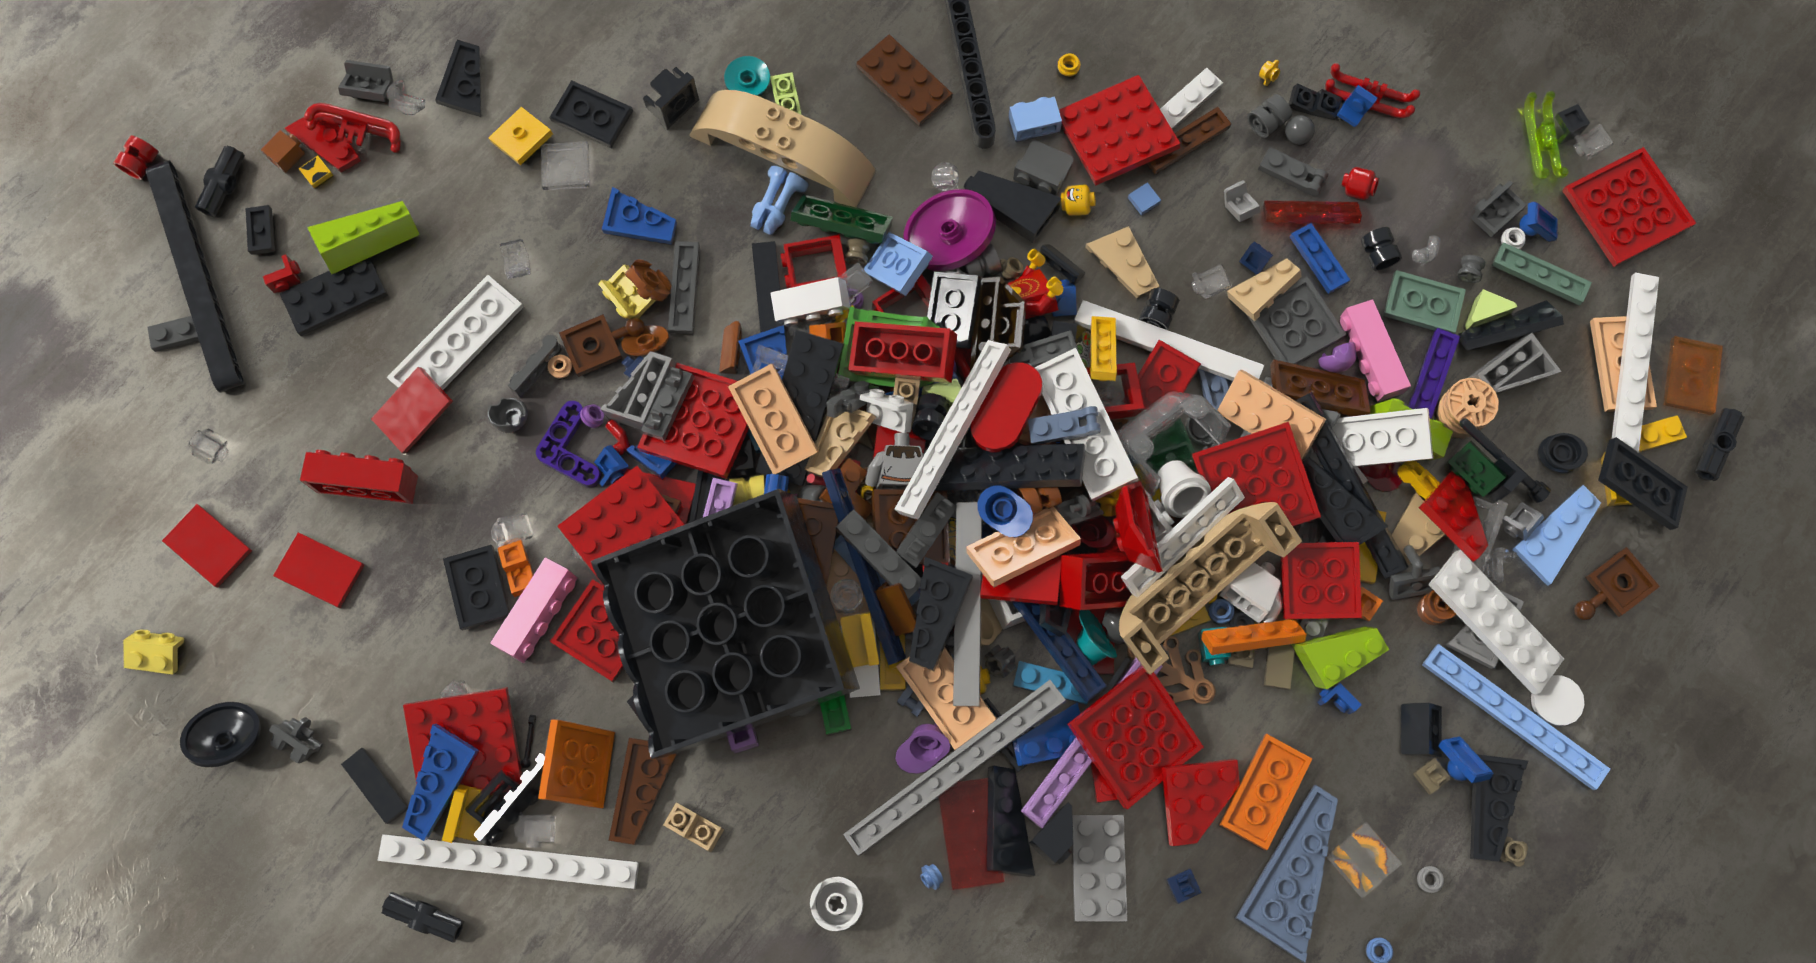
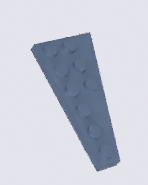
M1314 785L1235 917L1303 963H1306V952L1309 939L1311 938V927L1324 872L1323 866L1325 857H1327V846L1338 802L1337 798L1317 785Z

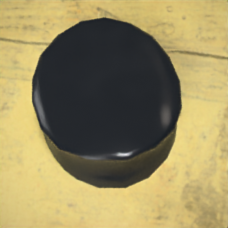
M1558 433L1548 436L1541 442L1538 456L1543 465L1550 470L1568 473L1585 463L1588 457V449L1584 441L1570 433Z

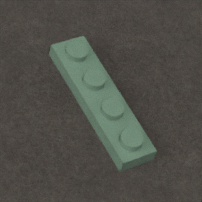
M1504 242L1499 247L1491 265L1579 306L1584 302L1592 282Z

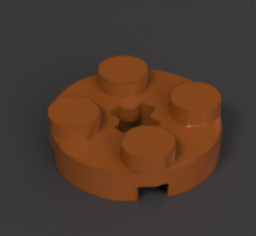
M640 259L635 260L625 272L626 277L638 288L637 293L640 297L646 300L652 298L663 302L671 293L669 292L672 287L670 281L659 269L656 272L650 268L651 263Z

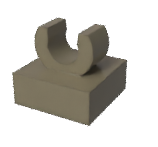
M1256 649L1231 652V657L1227 660L1226 665L1252 669Z
M1432 758L1413 773L1428 794H1433L1452 779L1436 758Z

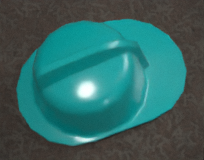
M1079 610V618L1083 628L1078 634L1076 644L1091 665H1095L1106 657L1116 658V650L1107 639V635L1099 620L1089 610Z

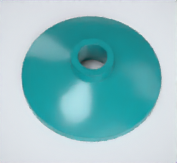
M742 56L736 58L727 66L724 73V81L728 90H737L759 96L769 85L770 72L767 65L759 58ZM747 79L752 80V81L749 82V83H745V82H744V81L747 80Z

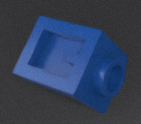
M1358 85L1345 100L1337 116L1353 127H1356L1362 117L1375 103L1377 97Z
M1340 682L1327 690L1323 689L1319 693L1322 698L1317 701L1321 706L1333 698L1335 700L1333 702L1334 705L1341 712H1347L1348 714L1355 712L1362 705Z

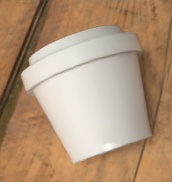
M1182 461L1168 462L1157 473V482L1162 494L1161 503L1166 512L1173 517H1186L1211 493V487L1202 475L1196 474Z

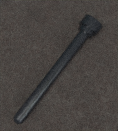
M1463 418L1460 420V426L1496 460L1503 455L1510 459L1468 419ZM1528 474L1521 481L1527 487L1528 496L1536 503L1545 500L1551 492V489L1544 482L1534 481Z

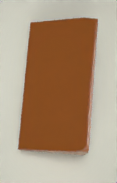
M734 321L724 329L720 373H738L739 340L742 338V327L739 321Z

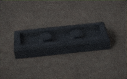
M360 748L341 764L385 824H389L408 809V805L364 748Z

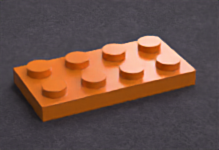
M1265 734L1220 826L1263 850H1268L1312 758Z

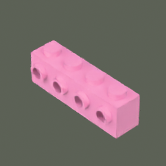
M1373 299L1346 308L1340 316V324L1342 329L1347 332L1350 338L1349 342H1354L1356 355L1359 359V368L1362 374L1366 375L1371 395L1375 396L1377 402L1404 394L1411 385Z
M544 558L490 644L518 661L525 663L526 659L532 655L540 637L546 633L554 615L560 611L562 602L568 593L573 590L578 578L568 569Z

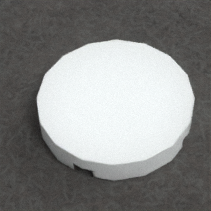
M1562 675L1552 676L1540 693L1531 694V704L1534 712H1537L1541 719L1552 726H1566L1575 722L1581 716L1585 705L1584 695L1580 687L1573 680Z

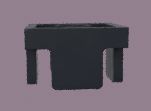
M677 67L672 70L673 74L664 69L650 82V86L661 95L656 102L648 95L643 97L646 108L659 119L660 124L666 130L699 101L694 77L688 72L684 74Z

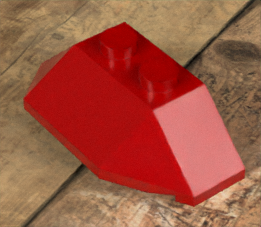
M1137 481L1122 487L1115 506L1117 518L1113 519L1117 533H1120V537H1117V544L1121 552L1125 551L1129 561L1159 573L1163 570L1149 500L1142 482Z

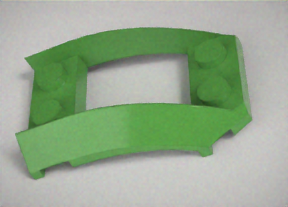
M850 307L838 379L854 382L866 381L872 385L894 387L895 378L860 376L849 371L855 321L940 327L925 316H907ZM920 381L919 388H922L934 382Z

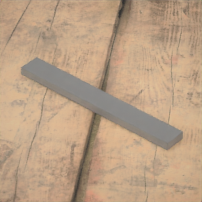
M957 502L955 568L971 574L973 579L954 625L953 706L980 707V593L982 572L969 557L966 546L982 539V518L977 510L978 502Z

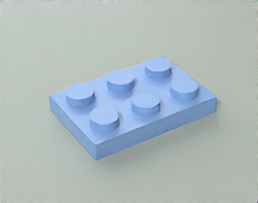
M888 232L884 241L877 248L862 271L906 296L914 287L923 270L927 268L933 255Z

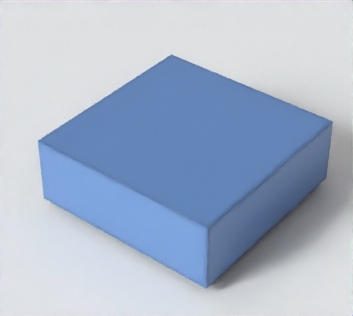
M1148 182L1128 195V199L1141 216L1161 202V199Z

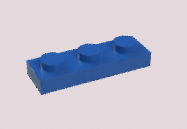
M1312 223L1290 235V239L1328 294L1349 283L1350 278Z

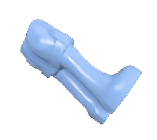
M771 166L768 170L770 183L763 200L757 202L752 210L753 216L750 225L759 230L767 218L763 231L769 235H772L784 222L785 215L783 213L791 196L796 191L805 192L809 186L800 176L792 172L788 175L785 169L778 166ZM785 183L778 200L773 206L772 203L780 185Z

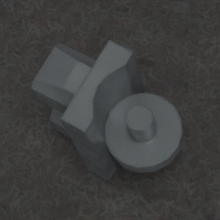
M1089 494L1076 496L1054 506L1071 527L1102 517L1104 514L1096 500L1092 501Z
M307 717L302 718L300 721L292 718L290 721L284 720L279 725L273 724L269 730L274 734L270 745L278 750L287 749L288 745H291L294 749L290 754V758L299 764L305 762L312 753L319 751L323 744L312 737L314 731L309 729L311 720Z

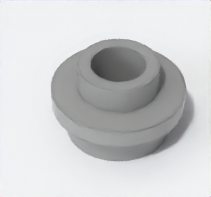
M1427 866L1418 872L1417 883L1423 891L1435 893L1443 887L1444 877L1436 867ZM1427 875L1433 877L1431 885L1426 882Z

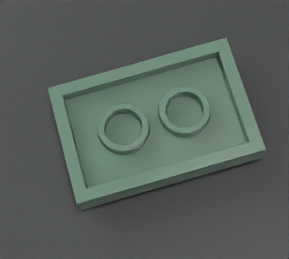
M1396 270L1393 274L1383 316L1435 331L1437 328L1455 334L1466 290Z

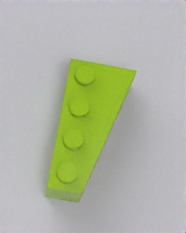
M403 201L307 227L331 274L420 235Z

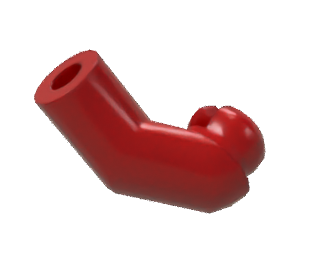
M612 419L607 422L606 429L618 441L613 447L621 456L627 451L626 449L630 447L626 431Z

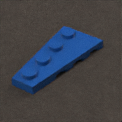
M438 724L432 725L430 741L423 755L422 768L417 775V785L414 795H411L402 828L423 841L429 838L454 795V791L461 783L479 752L478 749Z

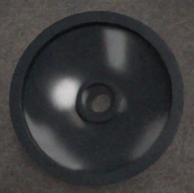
M223 702L207 707L191 718L184 727L180 737L181 751L189 762L201 767H219L232 763L244 756L258 740L261 730L259 717L251 707L239 702Z

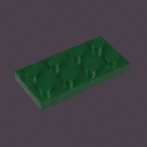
M803 194L791 212L790 221L797 222L801 226L818 227L825 232L834 231L842 233L845 237L862 238L869 243L876 244L884 241L892 226L893 217Z

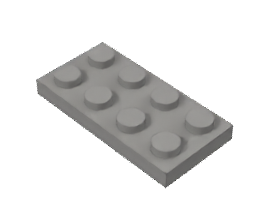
M1072 815L1074 922L1127 921L1124 815Z

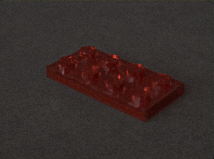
M988 778L958 782L939 796L952 890L1003 883V873L987 871Z

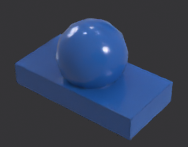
M1537 202L1528 203V214L1521 218L1519 223L1520 229L1525 235L1534 236L1539 234L1548 242L1556 241L1558 219Z
M1460 736L1442 740L1438 747L1450 759L1447 770L1453 779L1459 781L1468 779L1471 783L1489 780L1494 774Z

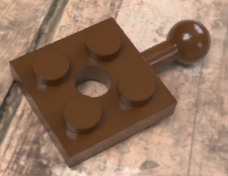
M602 314L559 332L574 370L577 376L580 377L622 359L615 340L627 335L639 336L644 332L645 325L640 318L633 317L627 321L626 326L611 332L605 316ZM593 340L597 342L594 350H585L584 347L588 341Z
M1626 547L1586 576V579L1599 594L1589 601L1583 600L1578 602L1574 607V613L1581 620H1590L1594 617L1596 608L1606 602L1615 614L1620 617L1660 586ZM1618 576H1623L1627 579V588H1622L1618 585Z

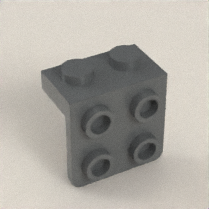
M1032 141L1022 161L1018 160L1015 166L1013 180L1057 196L1073 164V157L1041 142Z

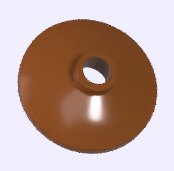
M645 326L644 332L641 335L625 336L621 346L623 351L629 355H648L650 351L655 352L661 349L668 342L669 334L661 326Z

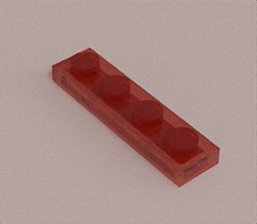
M1264 201L1263 205L1265 220L1272 223L1360 224L1362 218L1358 202Z

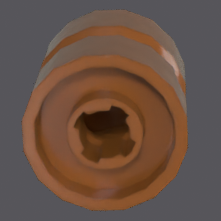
M1058 487L1016 488L1018 496L1031 506L1033 515L1041 512L1044 506L1049 509L1062 503Z
M1434 590L1423 596L1417 604L1418 616L1429 625H1440L1456 615Z

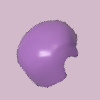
M1354 342L1334 347L1330 356H1326L1323 353L1322 357L1318 360L1320 367L1323 370L1334 373L1349 369L1356 360Z

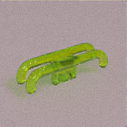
M1548 91L1543 99L1542 113L1544 121L1538 128H1536L1534 116V102L1537 94L1530 92L1525 99L1524 116L1534 173L1541 180L1546 179L1550 175L1549 169L1543 168L1541 151H1549L1552 171L1555 177L1562 179L1568 175L1569 170L1566 167H1562L1552 113L1555 92Z

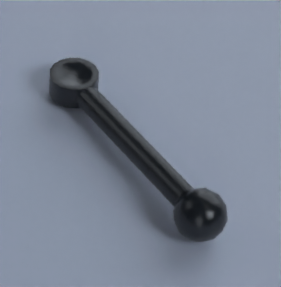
M530 715L528 720L529 727L525 755L521 761L523 768H528L531 765L529 756L536 715Z

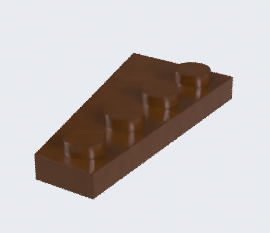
M629 738L608 841L636 845L677 753L664 758L651 759L647 740Z

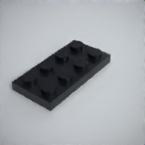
M371 257L334 274L327 271L280 293V296L297 333L303 336L388 296Z
M1619 438L1609 439L1598 481L1669 530L1678 528L1688 487Z

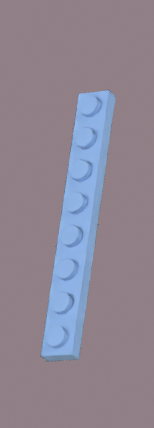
M1440 644L1433 648L1422 664L1426 669L1592 790L1598 789L1610 771V768Z

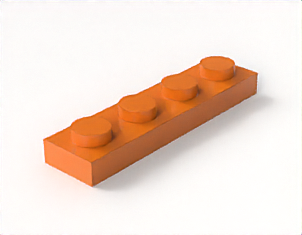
M1287 619L1203 631L1201 639L1210 654L1216 655L1303 643L1307 634L1296 619Z

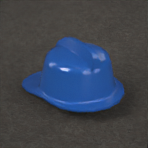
M991 486L985 489L978 499L977 510L980 517L1001 534L1008 537H1019L1030 529L1033 522L1031 506L1010 489L1003 486Z

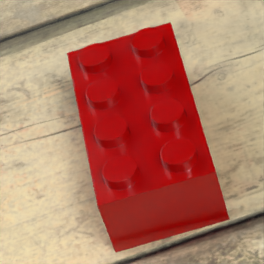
M855 321L849 371L860 376L898 377L920 381L952 383L958 334L950 328Z
M316 450L315 453L306 452L300 481L316 493L413 504L418 475L401 459L389 458L388 461H382L380 458L371 455H365L364 458H356L355 455L344 452L338 456L331 455L330 452L325 450Z
M1125 552L1062 555L1059 606L1077 610L1125 607L1132 594L1121 579V576L1135 563L1129 561Z

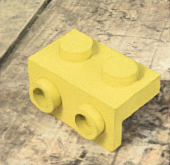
M623 265L608 281L601 280L598 284L603 289V295L617 307L616 311L620 316L625 319L639 318L656 300L652 298L646 300L638 295V288L625 275L629 265Z
M137 630L123 640L124 668L173 675L178 671V647L184 643V638L177 637L172 633L155 634L150 633L149 630Z

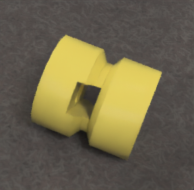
M764 475L750 476L748 481L743 477L729 479L730 482L738 484L733 506L764 494Z

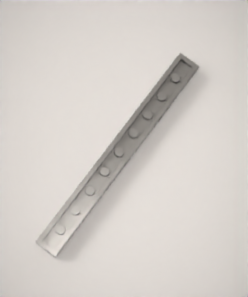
M1051 680L1047 681L843 835L858 856L862 855L1065 703V698Z

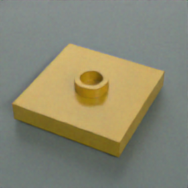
M520 107L489 137V140L521 166L553 133L551 129Z

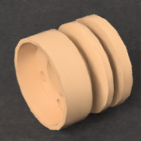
M1462 379L1455 383L1439 399L1435 407V418L1437 421L1444 423V427L1453 431L1452 437L1468 438L1471 436L1460 426V420L1466 418L1479 430H1482L1497 414L1499 400L1494 389L1481 379Z

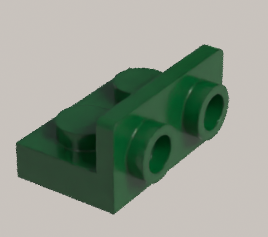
M1472 441L1467 443L1448 461L1452 472L1459 477L1462 476L1468 482L1467 485L1470 490L1477 495L1480 494L1482 497L1507 476Z

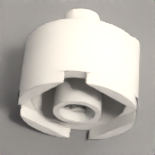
M831 877L823 880L815 887L810 898V909L813 918L821 927L830 931H843L851 928L857 923L863 912L864 902L861 891L852 881L843 877ZM839 896L842 898L841 903L844 904L843 909L838 908L834 912L830 901L832 899L836 900Z

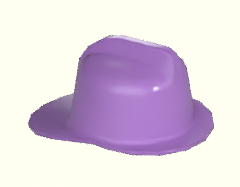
M936 723L934 725L921 724L913 730L911 736L897 750L895 757L897 765L908 773L917 774L925 772L947 755L950 750L949 739L942 733Z

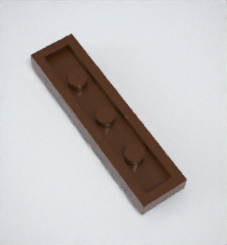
M1216 107L1175 133L1180 142V149L1146 164L1154 174H1157L1231 127V122L1220 108Z

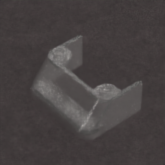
M1176 391L1168 392L1116 430L1139 479L1137 481L1142 482L1150 498L1155 495L1161 477L1145 462L1152 456L1154 451V445L1150 438L1183 413L1195 419L1218 444L1224 443L1231 424L1203 396Z

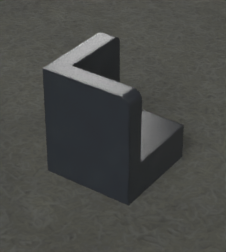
M1579 104L1565 109L1555 116L1564 132L1558 139L1559 143L1562 144L1580 136L1590 124Z

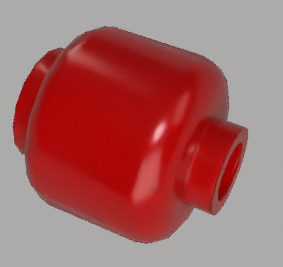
M1354 167L1350 173H1345L1342 187H1345V193L1348 197L1367 200L1370 196L1375 195L1379 178H1376V174L1372 170Z

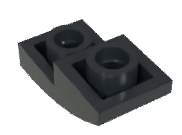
M1297 83L1293 86L1289 106L1306 114L1336 119L1342 97L1324 89L1316 92Z

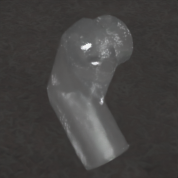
M1430 236L1427 247L1413 251L1412 260L1415 263L1420 262V264L1433 261L1437 256L1441 238Z

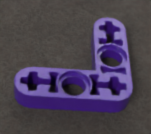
M568 401L562 406L537 446L536 456L545 466L584 487L593 488L601 481V473L598 468L565 450L582 423L580 411L583 409L579 402ZM576 408L579 414L577 416L572 415L570 418L568 411L575 410ZM568 420L572 424L571 427L566 423ZM559 427L567 429V434L562 439L554 437V432ZM551 439L554 443L558 444L559 447H556L555 444L552 447V444L549 442V440ZM551 449L553 456H547L545 458L543 451H549ZM566 459H573L575 461L574 468L569 471L562 468L563 462ZM580 468L586 473L593 471L595 478H589L586 481V477L579 472Z

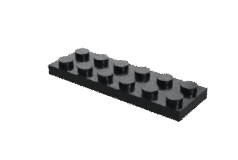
M796 330L782 381L815 444L844 344ZM761 452L756 472L765 475L773 474ZM810 457L777 474L789 477V482L803 486L808 473L805 467Z
M1085 444L1012 446L1009 449L1001 450V452H989L980 447L957 448L934 491L987 489L991 486H1003L1008 489L1078 487L1082 483L1086 452Z

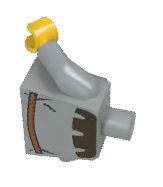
M896 433L895 445H886L884 451L876 454L868 467L865 479L866 485L861 489L862 498L864 497V492L874 490V486H877V489H906L925 455L922 453L920 446H909L908 433Z

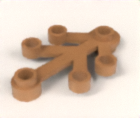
M1169 636L1164 640L1163 647L1169 652L1172 666L1164 662L1160 672L1167 676L1159 677L1158 679L1164 687L1181 684L1188 688V690L1174 694L1167 691L1174 703L1191 699L1199 704L1211 702L1215 697L1216 690L1213 683L1204 678L1200 663V652L1196 649H1191L1185 654V661L1192 668L1193 680L1185 675L1178 649L1179 640L1175 636ZM1173 640L1176 644L1175 648H1169L1167 641ZM1128 647L1127 654L1131 660H1134L1136 657ZM1189 654H1196L1197 661H1191ZM1200 687L1206 689V696L1199 695L1198 689Z

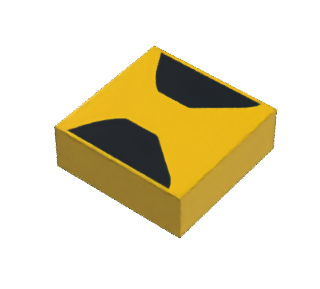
M318 155L299 168L313 188H316L333 176Z

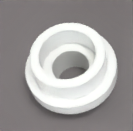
M1519 228L1506 229L1501 235V243L1504 242L1517 249H1521L1526 241L1524 232ZM1509 238H1514L1516 243L1512 242Z

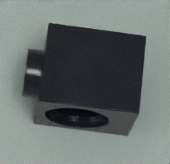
M751 439L743 441L736 457L737 459L744 456L748 458L747 462L743 465H737L734 461L730 470L731 477H743L746 479L750 475L756 474Z

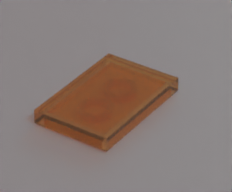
M1678 336L1671 338L1663 405L1713 415L1716 412L1723 346Z

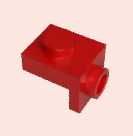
M286 254L281 256L285 268L263 276L265 285L273 293L284 292L290 287L301 283L298 276L301 273L296 260L292 261Z

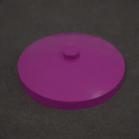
M966 189L949 190L927 199L912 213L906 223L903 239L933 255L926 269L932 271L952 270L971 262L987 248L995 233L996 218L990 203L981 194Z

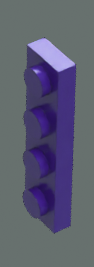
M1440 328L1434 331L1408 407L1411 409L1428 408L1430 419H1432L1460 336Z

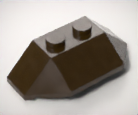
M1002 277L982 278L973 331L970 371L988 340L1009 346L1011 351L1005 362L1023 349L1027 303Z

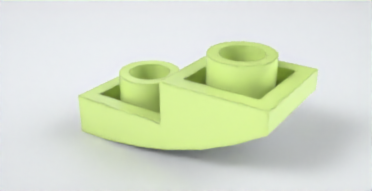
M793 72L770 76L775 103L801 114Z

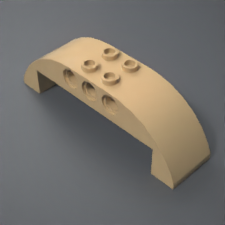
M721 90L714 93L690 133V137L710 146L715 137L825 185L833 189L835 202L856 208L876 172L871 162L863 153L833 130L808 117L747 92Z
M1268 502L1251 505L1227 514L1138 598L1134 595L1130 596L1120 617L1119 632L1121 638L1148 674H1152L1169 659L1160 644L1268 550L1284 558L1302 542L1278 503Z

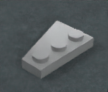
M1501 590L1502 594L1520 611L1524 601ZM1467 625L1445 645L1490 669L1495 668L1499 660Z

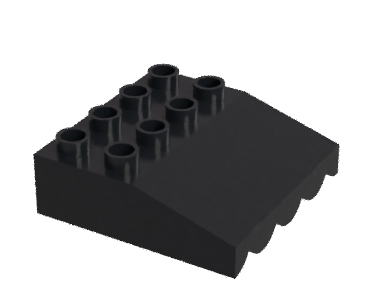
M776 489L591 561L597 577L604 585L603 601L606 613L612 626L619 634L618 650L622 665L634 683L633 699L641 723L649 732L648 747L651 759L667 757L771 722L860 689L796 495Z

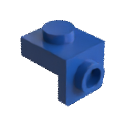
M1060 280L1064 290L1061 295L1056 296L1058 311L1052 312V316L1077 315L1076 286L1073 283H1069V280Z
M612 445L604 447L594 462L605 475L599 483L602 487L616 482L624 476L623 474L629 467Z

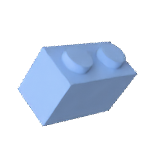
M1041 97L1029 103L1019 102L1011 106L1009 110V121L1016 142L1057 133L1061 130L1062 119L1055 97Z

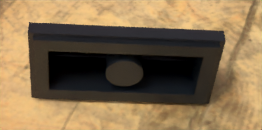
M1046 244L1041 246L1040 253L1045 257V263L1069 280V282L1076 285L1085 275L1081 268L1052 245Z

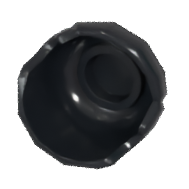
M1043 315L1025 319L1023 346L1050 336L1049 323Z

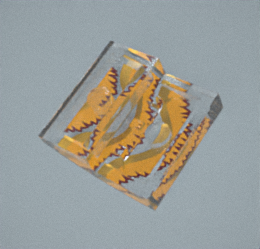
M1367 822L1361 825L1327 856L1361 898L1382 883L1384 878L1402 865L1401 861Z

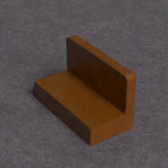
M885 582L875 590V593L895 635L914 632L917 616L900 583L889 585Z

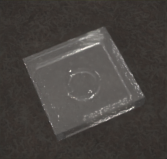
M588 141L552 143L541 146L543 190L590 187Z

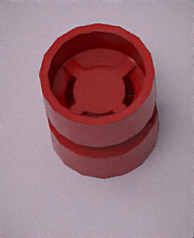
M130 135L123 146L125 151L119 152L113 161V165L129 176L142 180L146 174V168H148L147 164L153 163L159 152L146 141Z

